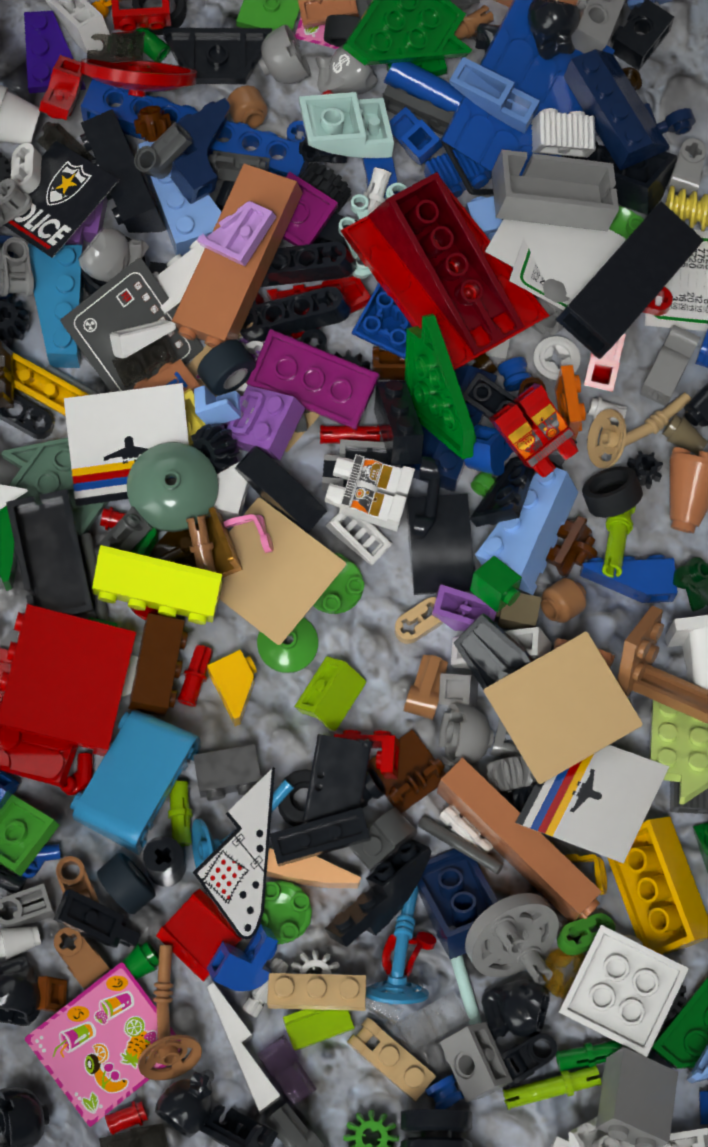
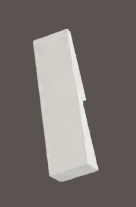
M213 982L207 987L208 993L259 1114H261L277 1102L281 1096L244 1047V1044L252 1039V1034Z

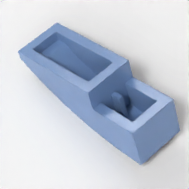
M462 57L449 80V83L474 104L524 134L539 108L540 100L514 88L515 82L465 57Z

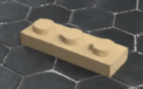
M269 973L267 1006L270 1009L366 1011L367 978L366 975Z

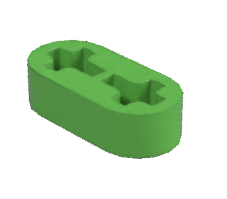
M598 913L588 916L586 920L582 918L570 922L563 927L557 936L558 947L562 952L571 956L587 952L598 932L591 933L594 927L600 928L603 925L615 931L614 921L606 914ZM568 935L572 938L581 936L577 943L574 940L569 941L567 939Z

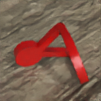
M424 931L418 932L416 938L412 937L408 943L414 944L416 947L404 970V975L407 978L412 973L415 960L421 949L432 950L434 948L436 938L432 934ZM394 934L388 937L382 953V965L387 975L391 974L392 970L390 957L396 944Z

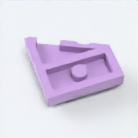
M248 201L238 208L236 213L219 222L221 227L207 237L203 233L198 237L197 241L201 246L242 266H246L276 219V215L273 211Z

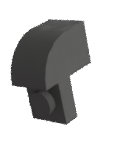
M394 807L379 817L368 829L371 840L349 846V848L371 871L390 854L394 855L401 845L409 842L416 836L417 830Z

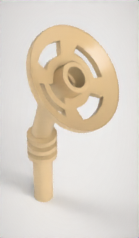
M684 392L662 411L657 410L647 418L645 424L627 433L626 424L621 413L613 409L603 410L592 422L588 433L587 450L591 462L596 467L602 469L612 467L619 460L624 447L652 433L657 434L659 430H662L664 426L669 424V419L684 408L685 404L691 400V397ZM610 418H616L619 421V425H612ZM601 428H603L602 431H601V434H600L599 446H598L599 433H600ZM604 453L612 455L609 461H604L601 456Z

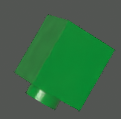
M493 556L474 572L470 592L498 613L506 605L511 606L518 599L522 577L497 557Z

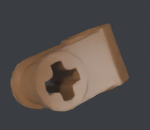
M73 856L61 859L56 867V875L63 892L62 896L65 890L71 889L99 903L94 886L90 882L82 861ZM69 865H77L80 868L79 876L74 880H66L63 877V871Z
M65 927L56 933L54 947L84 990L110 970L93 947L91 948L80 932ZM68 936L70 939L77 938L74 941L75 949L70 950L68 947L63 950L61 949L65 945L64 937Z

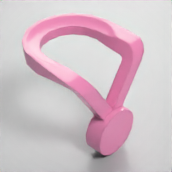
M249 514L223 522L224 527L229 528L254 521L260 534L263 550L265 553L273 551V543L269 533H266L265 519L262 515Z

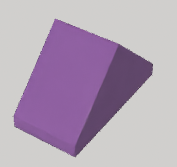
M440 584L432 615L454 631H465L483 613L494 622L496 611L477 596Z

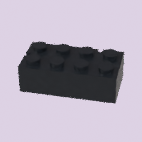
M64 489L41 494L39 496L43 504L40 505L37 504L34 496L6 502L24 589L27 592L34 591V595L26 596L27 603L72 616L95 612L69 491Z

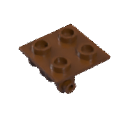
M413 729L398 739L400 742L398 779L384 778L380 769L376 768V756L370 759L368 763V768H372L382 780L386 789L385 796L393 807H396L401 813L438 788L440 779L446 774L439 758L435 759Z

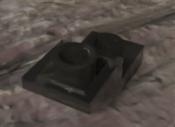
M165 335L127 358L121 359L116 357L112 360V363L124 387L127 388L151 376L152 371L177 358Z

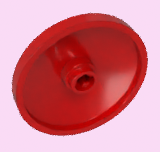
M123 58L81 59L80 72L101 83L129 90L128 95L144 97L146 92L170 91L196 85L197 71L183 66Z

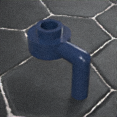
M644 104L649 114L653 118L654 122L656 123L650 104ZM684 108L670 113L665 118V121L656 123L662 134L669 131L681 135L689 132L696 120L692 109Z

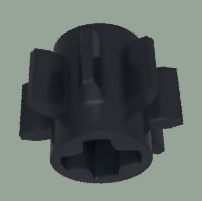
M640 450L637 454V460L629 458L626 465L636 472L640 485H645L647 489H650L652 480L656 482L661 480L662 475L657 471L662 468L663 462L656 461L654 452L650 455H643Z

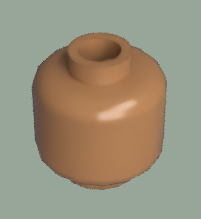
M254 86L238 87L227 99L230 104L229 113L234 123H245L253 129L260 126L267 116L268 107L260 91Z
M562 578L543 591L541 609L545 616L552 621L566 623L585 610L586 591L580 583L572 579Z

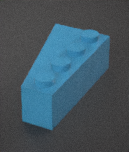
M28 244L31 270L34 278L33 292L49 364L54 368H80L81 350L60 320L83 302L84 279L78 259L83 253V246L63 245L56 255L51 258L32 244Z

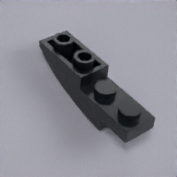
M479 372L463 393L464 400L488 419L508 403L516 404L513 401L516 397ZM557 450L548 455L551 462L559 468L565 461Z
M414 839L401 845L393 856L386 862L379 864L375 871L366 878L371 889L362 893L356 902L344 912L335 916L333 921L325 927L329 937L347 947L364 931H368L376 936L390 923L410 898L426 869L432 853L431 849Z

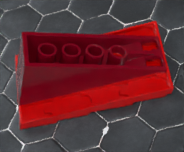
M438 172L389 197L368 216L341 230V233L365 267L370 269L412 327L418 326L422 329V316L435 315L454 370L550 316L531 292L509 281L513 270L510 265L485 252L491 241L446 186Z

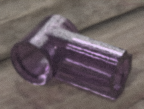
M284 1035L257 1053L272 1078H276L293 1105L301 1102L317 1090L298 1060L300 1059Z

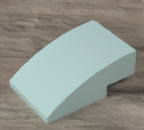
M356 92L299 96V105L309 146L328 153L349 157H392L394 140L384 98L358 100Z

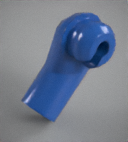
M60 844L45 845L22 876L33 878L45 861L60 860Z

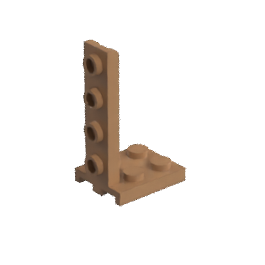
M651 606L625 639L617 681L627 697L634 691L708 724V690L651 666L659 653V647L656 646V643L664 629V624L661 623L663 610Z

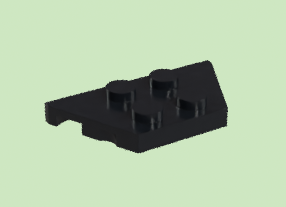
M163 28V38L167 45L170 46V50L179 66L197 71L196 84H246L262 56V42L272 32V28Z

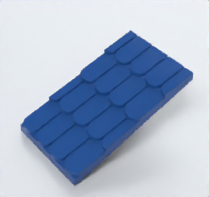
M513 0L480 65L515 82L514 88L540 100L536 115L543 109L548 108L557 109L558 113L568 114L572 111H583L566 83L564 75L570 60L584 53L575 49L572 54L561 53L552 59H543L539 55L535 39L529 28L528 9L533 0ZM608 45L602 50L610 54L615 52ZM463 96L441 138V141L492 172L502 149L527 152V159L519 176H522L533 154L532 124L529 125L524 134L490 115L465 96Z

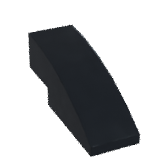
M256 446L235 467L237 472L268 504L307 533L327 512L296 479Z

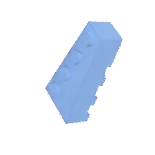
M145 141L139 143L138 147L140 149L144 146H151L154 142ZM171 172L162 179L146 174L175 254L183 256L191 250L189 247L200 235L204 233L207 237L213 232L221 211L209 195L190 205L170 178Z
M556 467L553 472L544 478L536 473L532 478L519 518L499 522L475 554L481 565L493 556L497 557L522 577L519 589L531 595H534L537 588L535 582L539 573L543 574L547 565L546 557L550 548H554L557 543L558 530L561 525L565 524L578 495V491L567 471Z

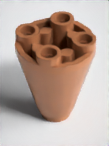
M673 447L669 460L671 528L694 534L695 528L700 526L708 511V452L699 451L697 456L690 454V450Z

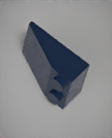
M453 849L430 858L417 884L418 892L437 937L450 960L466 953L465 941L472 924L488 907L498 902L477 862L458 850Z

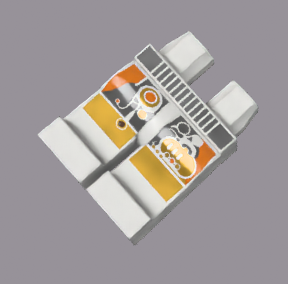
M357 454L354 460L337 457L333 476L348 481L346 488L330 483L325 502L339 507V514L350 515L356 519L397 532L415 469L406 466L399 468L383 464L377 460L364 458V456Z

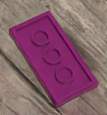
M270 329L256 360V367L251 372L247 381V385L293 396L306 410L357 430L380 374Z

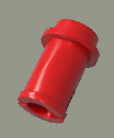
M110 507V509L104 508L100 526L105 527L107 531L109 528L113 529L126 513L114 511V507Z
M134 1100L131 1102V1106L105 1115L107 1126L112 1135L137 1124L143 1126V1122L149 1120L142 1101L136 1103Z

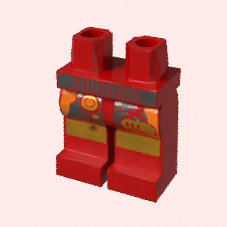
M534 383L513 400L516 404L508 403L490 417L489 421L517 454L522 463L532 468L544 478L556 468L548 458V455L557 450L562 459L567 460L579 450L572 439L575 434L552 404L543 386Z

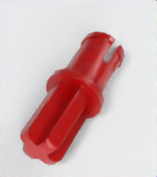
M197 645L195 647L189 668L183 673L186 677L180 695L177 698L179 703L196 707L202 684L207 682L208 679L205 675L207 665H209L213 654L211 648L204 645Z

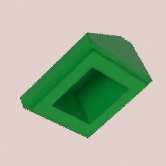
M151 527L152 530L132 550V553L149 556L159 540L157 529Z

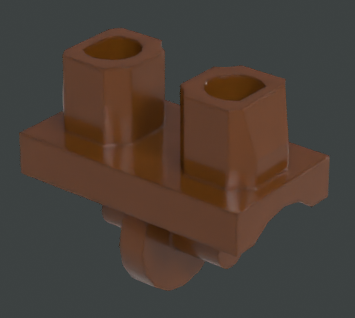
M578 516L576 521L567 519L565 524L560 526L557 535L565 540L562 546L556 544L554 548L551 547L546 557V561L556 566L559 574L568 577L574 564L582 566L585 559L596 558L598 555L597 551L592 547L596 540L590 536L592 531L586 526L587 519Z

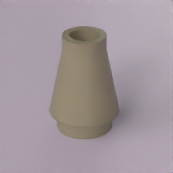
M677 415L671 419L662 432V435L667 437L666 441L690 450L697 456L699 451H703L708 443L685 417L680 418Z

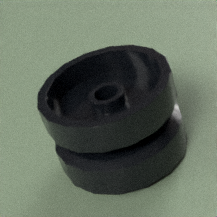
M449 1109L401 1111L400 1129L407 1133L421 1134V1137L405 1138L400 1142V1147H472V1142L468 1139L452 1137V1134H464L472 1130V1112Z

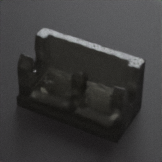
M145 32L112 33V35L94 34L91 38L93 40H101L103 49L101 51L98 49L88 50L87 59L111 63L142 61Z

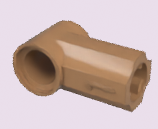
M423 655L414 685L410 687L403 711L430 720L434 719L439 703L440 674L446 673L448 662L434 655Z

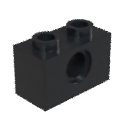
M645 0L640 7L636 5L627 18L628 23L624 27L620 25L612 36L611 40L614 41L612 49L615 50L613 54L639 71L670 32L675 16L650 0ZM636 32H642V33H644L645 35H640V34H637Z

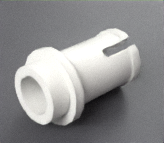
M602 397L591 399L587 415L592 416L593 420L605 409L617 410L625 419L626 406L602 401ZM610 418L611 422L619 424V421L616 418Z

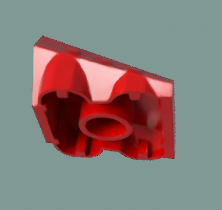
M198 889L191 895L169 921L161 927L156 935L164 945H172V953L203 982L210 976L207 966L222 941L237 947L243 940L237 935L216 904L201 889Z

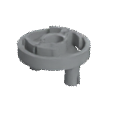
M521 893L506 897L488 907L472 924L465 941L467 956L475 968L483 975L505 977L526 969L534 982L543 985L546 982L540 973L544 974L548 981L553 975L551 969L548 968L542 959V956L549 950L557 936L559 927L558 917L549 903L537 894Z

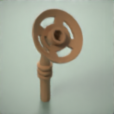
M160 945L158 982L154 983V987L157 988V990H154V994L157 997L153 998L157 1009L158 1040L150 1044L138 1059L140 1073L151 1080H168L181 1076L191 1070L198 1063L202 1055V1048L197 1039L188 1035L171 1036L169 1003L173 1002V999L170 998V995H173V991L170 988H173L174 985L170 983L172 945ZM187 1048H192L188 1057L182 1060L187 1054ZM156 1063L165 1066L172 1065V1067L163 1069L152 1068Z

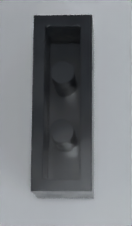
M390 380L387 382H377L374 413L391 466L421 464L424 433L406 381Z

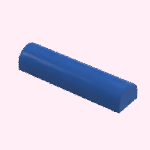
M411 62L392 63L384 79V83L395 89H402L420 100L430 101L434 106L445 111L455 112L464 96L448 81Z

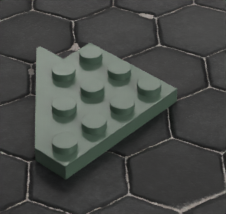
M68 438L7 449L1 453L3 459L20 469L8 486L28 490V492L17 499L34 496L37 504L40 505L43 504L39 496L41 494L64 489L69 491L79 535L86 534L109 503L103 502L75 506Z

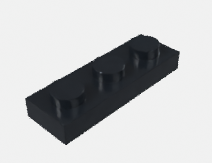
M362 807L270 833L278 866L371 840Z

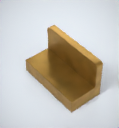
M215 507L209 508L211 517L205 520L209 540L214 545V548L211 550L216 572L222 574V578L243 569L229 532L224 527L223 517Z

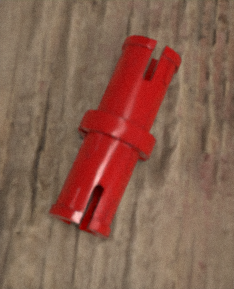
M320 425V444H340V439L380 442V429L378 425L358 426L357 430L347 426Z

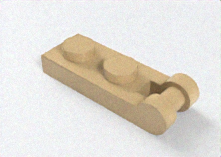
M367 1017L361 1024L363 1028L356 1036L352 1035L347 1044L416 1102L436 1078V1075L383 1031L373 1020ZM372 1036L380 1042L373 1051L365 1045Z

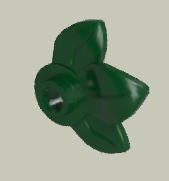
M694 557L688 560L686 565L679 566L675 570L673 584L676 587L686 589L693 612L704 608L706 605L708 606V564L703 559Z

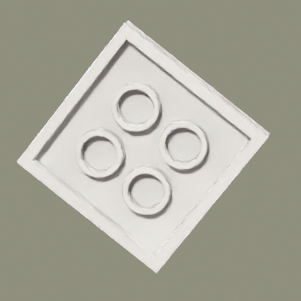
M601 925L559 1013L648 1057L689 968Z

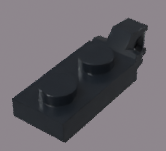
M71 889L65 890L53 919L106 946L117 948L119 943L127 947H136L141 934L125 927L127 920L124 919V915Z

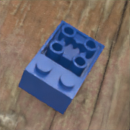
M378 283L352 334L405 359L407 328L412 326L394 300L387 295L380 283Z

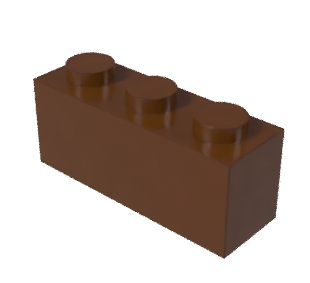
M148 613L144 624L128 709L165 716L168 707L174 708L177 690L172 689L174 678L179 679L183 663L182 660L177 659L179 649H185L188 632L183 631L184 620Z

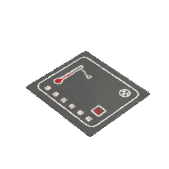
M137 258L60 320L111 392L132 390L134 385L144 378L150 379L156 375L159 369L166 363H174L181 359L186 364L203 351V346L197 338L194 341L186 339L178 334V329L176 328L127 358L121 359L114 356L109 335L111 332L159 320L172 321L177 310L175 307L167 314H164L160 307L169 297L142 258Z

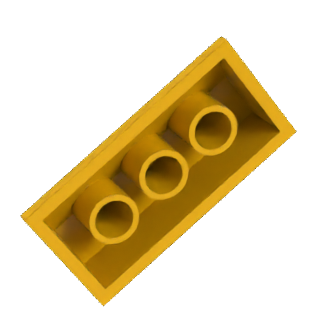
M671 817L644 821L624 863L608 858L636 937L642 942L643 946L661 955H666L708 939V915Z

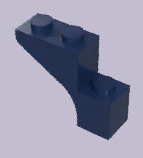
M226 98L216 103L214 101L209 102L201 111L193 115L187 114L178 121V124L193 138V143L184 151L185 154H182L174 161L170 178L190 205L215 191L218 176L210 166L208 154L227 121L226 115L229 112L230 104Z

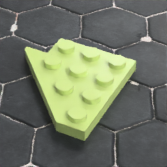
M653 700L649 759L670 766L663 780L680 782L679 804L684 805L708 789V724Z

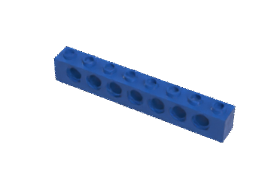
M94 79L91 80L80 106L83 121L113 109L124 134L145 140V137L142 138L141 134H136L134 120L138 119L137 114L144 107L159 106L161 110H164L165 114L170 115V120L176 123L187 114L193 115L199 112L189 105L180 106L160 96L152 97L146 95L141 97L128 95L129 90L110 86ZM114 103H119V104H121L119 107H111V106H110V105H112V104H114ZM226 121L223 130L209 154H213V150L270 158L268 172L286 177L289 171L300 177L309 163L304 161L303 156L299 153L300 141H289L278 137L270 131L261 132L241 122L233 123ZM220 138H228L229 141H227V142H220V141H218V139H220ZM249 146L257 148L253 151L245 150V148ZM275 155H281L284 158L276 160L272 157Z

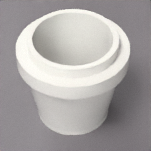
M0 85V142L32 144L41 113L39 107L9 92L8 87Z

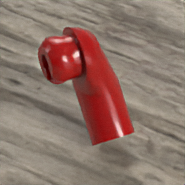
M78 754L77 771L67 777L64 788L60 787L67 795H77L78 792L83 791L93 777V754Z

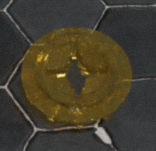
M560 949L552 952L545 960L546 965L553 973L552 978L548 981L545 975L542 974V978L546 982V988L553 995L565 999L575 978L571 977L565 983V986L562 985L564 981L563 973L559 972L555 967L566 968L573 961L572 972L577 974L586 956L582 953L573 956L567 955Z

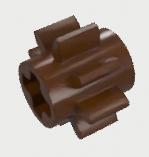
M159 106L142 108L139 111V115H137L138 119L134 120L136 134H141V137H145V140L148 142H155L171 126L170 115L165 114L164 110H161Z

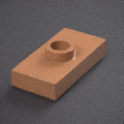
M298 0L304 29L326 24V19L330 15L359 16L356 0Z

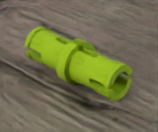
M176 781L169 794L170 810L168 811V819H171L172 839L176 840L181 847L192 845L190 818L193 817L192 809H189L188 782Z

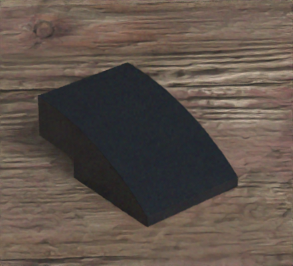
M468 493L439 495L436 521L427 536L422 540L412 539L415 515L424 516L427 496L407 498L406 511L413 594H437L440 584L463 592L470 591L474 570Z

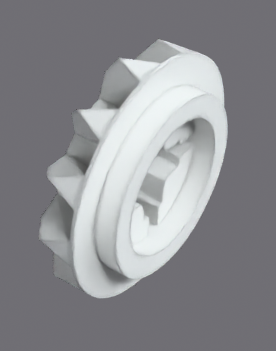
M559 336L548 337L537 345L534 351L533 365H535L539 375L548 378L549 382L557 380L560 371L555 362H549L552 359L553 351H555L558 358L564 359L561 361L560 367L573 365L574 374L579 368V350L567 338Z

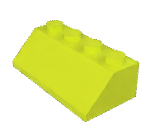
M100 545L92 589L93 594L98 595L97 599L103 602L116 603V600L127 602L128 607L136 610L145 611L146 607L157 609L158 614L175 618L176 614L188 617V621L205 625L206 621L211 623L214 621L222 589V574Z

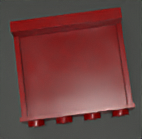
M27 604L24 613L18 612L14 630L19 631L17 643L10 642L6 657L7 660L12 661L9 672L3 671L0 681V689L4 690L2 702H0V726L93 749L92 754L105 756L109 749L136 632Z

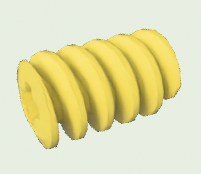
M670 186L665 205L684 222L686 219H689V226L692 229L697 222H700L701 231L704 232L708 227V194H704L700 201H698L696 191H693L686 198V189L682 188L675 195L674 186Z

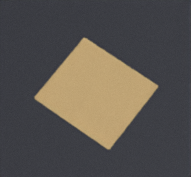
M259 497L244 515L254 514L264 517L266 533H269L271 537L273 551L265 553L263 550L260 534L254 521L234 526L229 531V535L243 570L222 578V589L219 599L274 643L281 645L343 570L346 562Z
M588 632L578 635L484 689L485 695L538 784L546 782L643 725Z

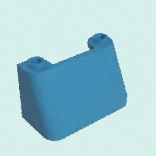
M134 709L131 713L126 711L118 724L119 733L83 793L78 792L73 799L70 809L74 810L72 817L75 821L140 855L147 843L144 840L148 833L147 829L151 831L153 828V821L182 771H185L188 767L187 759L194 761L193 755L198 754L201 744L199 736Z

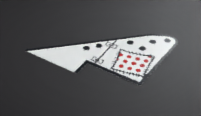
M274 767L226 813V816L237 829L193 871L200 884L237 935L242 939H250L256 934L264 913L275 776Z

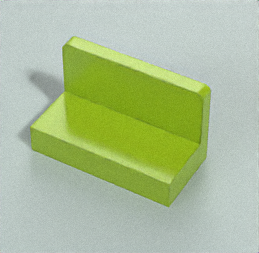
M326 656L294 707L302 714L317 718L329 730L336 731L365 686L366 680L346 661Z
M303 1009L283 1017V1023L294 1052L355 1029L348 1010Z

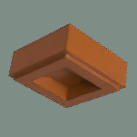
M49 976L38 977L41 1000L37 1010L57 1013L66 1005L67 980Z

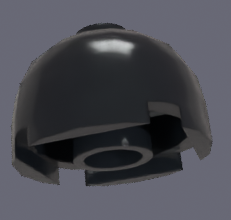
M22 1087L0 1089V1133H2L5 1141L0 1143V1147L36 1146L44 1134V1125L49 1124L47 1106L41 1105L38 1096L31 1090Z

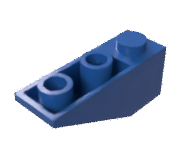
M664 555L649 556L646 560H635V557L626 556L623 558L622 574L616 577L615 568L614 578L603 574L602 567L605 560L603 558L587 560V562L582 564L580 570L581 577L641 603L673 602L678 594L677 587L673 584L675 572L674 558L665 559Z

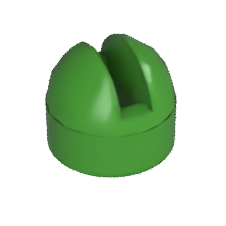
M480 472L471 482V488L475 493L484 497L494 484L496 477H492V474Z

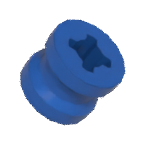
M524 357L509 359L498 366V372L505 380L503 386L506 391L519 390L523 380L532 377L526 371L527 362Z
M453 1074L425 1090L427 1095L434 1099L436 1103L435 1109H448L464 1099L462 1091L457 1090L455 1086L456 1079Z

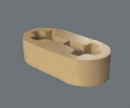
M436 597L425 599L397 619L395 635L400 642L412 644L443 624L442 621L433 615L425 620L423 619L428 614V607H434ZM417 621L419 622L414 627L413 635L409 632L402 633L403 623L410 626Z

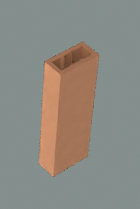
M243 164L213 232L221 227L219 225L221 220L236 213L237 209L248 201L273 211L276 219L246 266H242L207 248L204 249L172 319L179 335L192 341L195 338L204 340V343L211 348L227 340H237L303 194L297 181Z
M463 757L440 779L437 793L449 805L454 806L460 812L459 815L461 817L464 816L481 833V836L486 838L493 845V848L569 922L576 921L578 918L586 920L600 904L596 899L602 891L541 832L515 823L520 812Z

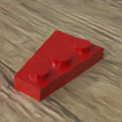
M354 276L323 281L321 285L304 287V284L293 286L291 290L277 291V288L267 290V296L272 301L333 286L338 288L350 303V314L366 307L371 298L360 278ZM310 308L306 309L302 315L306 314ZM305 331L291 334V337L293 339H297L301 337Z

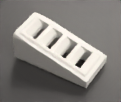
M159 320L111 332L109 335L114 356L121 359L129 357L175 330V323Z
M338 512L325 526L372 566L392 543L372 523L356 519L350 515L348 517L351 521L344 528L341 522L347 516ZM357 524L361 529L352 536L349 532ZM367 532L370 537L361 545L358 540ZM376 540L380 544L370 554L366 549Z

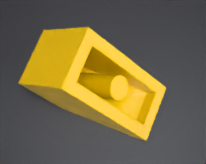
M241 649L207 665L208 674L235 727L241 724L255 685L253 674L257 673L251 657L245 658Z

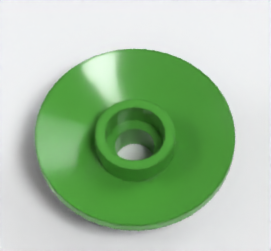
M302 618L288 635L293 638V642L288 645L283 642L281 645H277L259 631L257 648L261 659L268 667L282 673H294L306 668L313 661L318 650V636L312 624L305 618Z

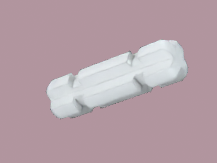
M454 806L446 807L439 816L440 820L446 826L450 824L452 826L451 830L457 836L488 854L492 850L493 845L486 838L482 839L480 837L481 833L464 816L461 818L459 816L460 812Z
M275 958L269 968L272 973H286L289 965L283 960ZM268 981L254 989L252 998H248L243 1006L244 1012L254 1018L258 1017L262 1011L263 1003H267Z

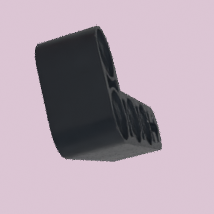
M335 241L278 248L261 287L345 278L355 271L356 259L344 244Z
M333 286L264 302L263 297L258 292L240 334L247 342H262L266 340L270 329L287 336L340 323L349 317L351 306L341 291ZM310 308L306 314L302 315L306 309ZM282 315L278 321L274 322L278 316ZM254 322L250 328L246 329L250 323Z

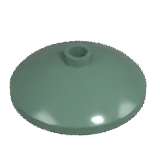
M183 443L159 444L141 454L132 465L127 479L128 499L131 507H135L150 527L166 532L187 530V518L194 517L195 524L197 525V516L205 515L207 517L210 513L209 508L214 507L218 495L217 474L210 460L198 449ZM169 477L177 479L174 485L165 483Z

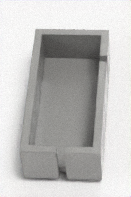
M501 150L492 169L496 218L608 231L619 211L617 189H614L616 181L613 163L533 153L522 176H519L527 159V152Z

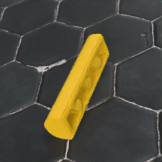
M13 352V387L64 416V398L89 395Z

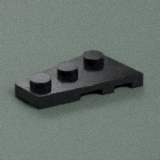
M518 456L510 458L504 467V473L496 478L494 484L490 487L469 519L476 527L519 518L535 471L525 466Z

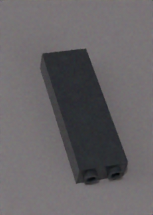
M660 201L555 320L600 360L676 274L704 239Z

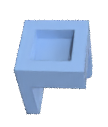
M205 385L194 388L195 414L206 425L223 424L241 418L240 394L237 391L215 397Z

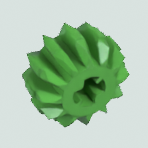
M369 1110L368 1121L366 1122L360 1112L356 1114V1120L360 1124L359 1127L352 1122L347 1123L346 1127L355 1132V1135H344L343 1141L355 1142L350 1147H373L371 1143L365 1145L362 1141V1138L365 1139L366 1137L363 1133L369 1130L372 1134L377 1132L380 1136L376 1140L379 1144L375 1147H392L387 1142H398L399 1136L388 1135V1132L396 1128L394 1122L386 1127L382 1125L387 1118V1114L382 1113L377 1122L374 1121V1110Z

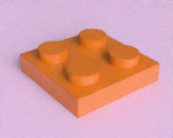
M573 365L560 367L554 390L558 412L575 434L572 439L576 441L578 432L582 431V421H585L586 413L584 403H579L577 393L581 392L579 375H574Z

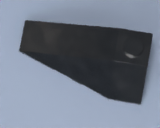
M596 140V150L587 158L562 156L613 163L616 181L614 189H617L618 204L646 215L662 199L677 161V155L665 151L620 171L607 148L598 145Z

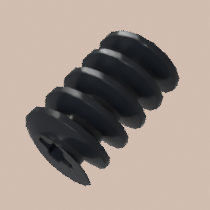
M166 836L153 838L147 843L143 851V861L149 878L153 883L162 887H170L177 884L186 872V861L180 844L171 837Z

